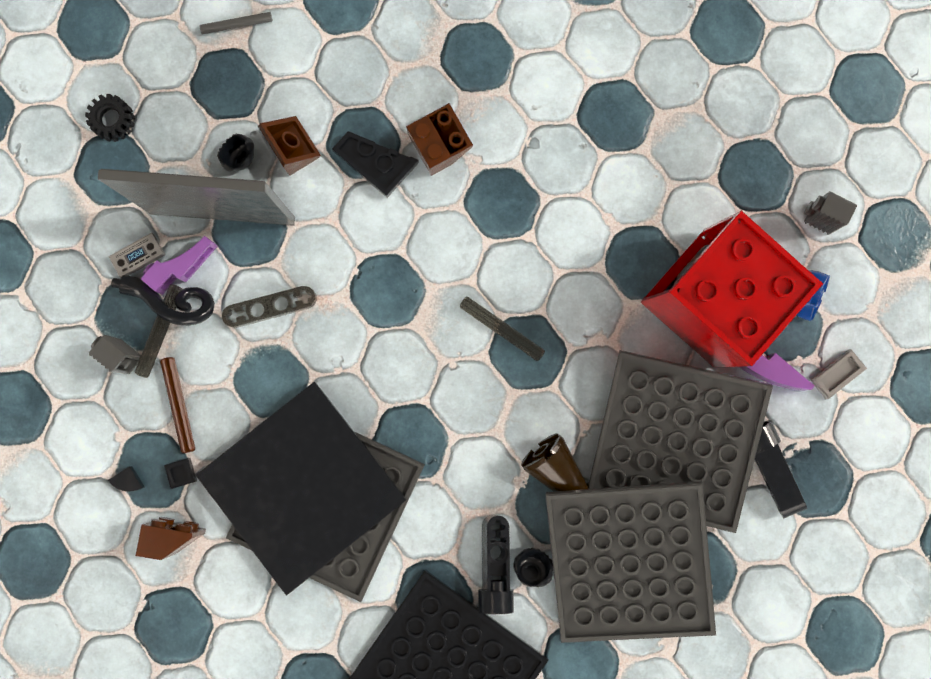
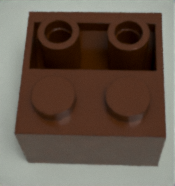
M450 103L406 126L408 136L431 176L454 164L473 147Z
M159 517V519H151V522L141 525L135 556L163 560L177 554L205 534L206 529L199 528V523L184 521L183 524L174 523L175 519Z

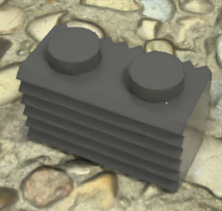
M829 191L824 196L819 195L814 202L811 201L804 212L807 215L804 222L805 224L809 223L810 226L813 225L818 230H822L823 233L826 232L827 235L832 234L849 224L857 204Z
M103 335L95 339L89 352V356H93V359H96L102 366H105V369H109V372L130 374L143 358L142 355L122 339L109 335Z

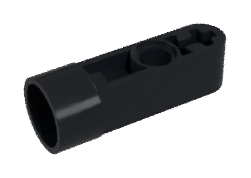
M772 420L764 421L755 461L777 509L784 519L806 510L807 506L778 445L781 439Z
M489 515L482 522V589L478 590V612L482 614L514 613V590L510 589L509 523L506 518L498 515ZM495 523L500 524L499 529L491 530V525ZM497 537L500 538V541L490 540V538ZM498 545L501 550L500 556L497 559H492L491 549ZM491 576H501V580H491Z

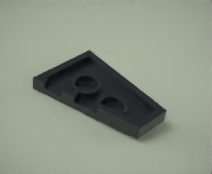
M349 131L332 148L336 155L386 198L392 194L419 163V160L400 154L396 150L378 145L374 141Z

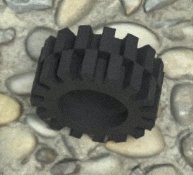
M106 94V98L103 95H99V101L94 98L92 100L94 106L92 107L89 104L87 106L90 113L85 112V117L89 119L86 120V123L90 126V129L100 138L109 142L111 139L114 142L119 141L118 137L125 139L126 136L124 134L126 132L130 135L132 131L129 127L135 126V123L132 121L135 119L132 108L116 95L113 97L111 94ZM109 110H116L119 114L118 121L112 126H105L102 122L104 114Z

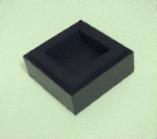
M191 458L164 465L171 489L197 482Z

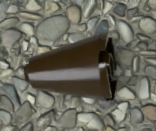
M558 433L550 435L539 442L538 445L540 447L535 452L531 449L521 463V466L527 473L553 492L588 489L564 438Z

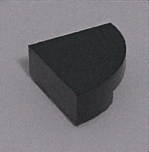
M132 466L127 467L108 480L112 486L122 491H136L145 487Z

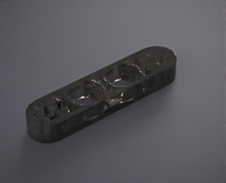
M308 286L292 288L229 305L222 312V320L227 326L239 328L309 309L316 304L317 295ZM304 291L311 295L308 298V303L305 304L302 300L295 301L297 307L293 308L291 294H293L295 299L302 297V292ZM284 297L288 301V306L286 309L279 311L275 307V302L278 298ZM257 303L262 304L264 307V313L259 317H255L251 313L252 307ZM243 307H246V314L249 317L248 320H246V316L244 315L237 317V322L235 323L234 321L228 319V316L232 315L233 310L234 312L240 314L245 312L243 310Z

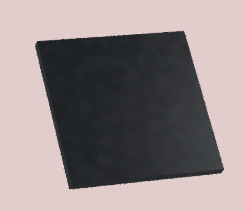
M316 382L310 384L196 474V477L286 596L407 500Z
M424 570L349 679H536L548 662V658L488 614L479 613L477 606L430 572Z

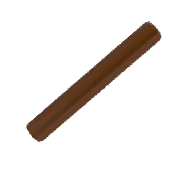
M173 357L163 358L160 360L180 451L184 454L195 451V444L176 362Z

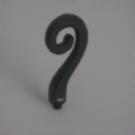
M123 275L121 279L113 278L111 282V287L118 288L120 294L142 299L160 318L175 325L190 326L202 323L214 311L215 302L212 295L199 287H188L178 292L174 301L176 308L182 311L179 312L168 307L158 294L140 278ZM189 298H197L201 300L202 306L198 310L190 312L192 309L191 304L186 301Z

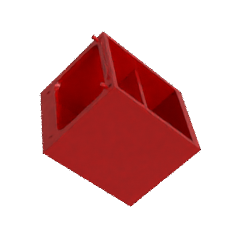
M741 210L705 228L642 299L641 303L712 367L753 366L823 283ZM709 245L670 290L664 291L703 246Z

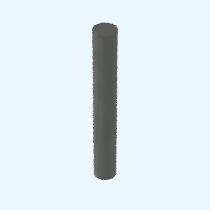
M271 12L201 24L200 31L203 35L272 22L273 19Z

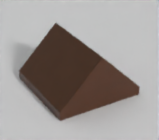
M296 116L264 122L258 125V128L289 176L321 156Z

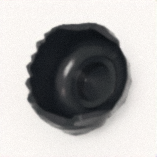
M237 133L226 139V143L222 144L217 154L221 166L227 171H240L249 167L254 158L253 141L245 135Z
M533 547L521 551L514 559V571L518 580L523 585L543 587L550 583L553 576L552 559L545 552H541L540 549Z

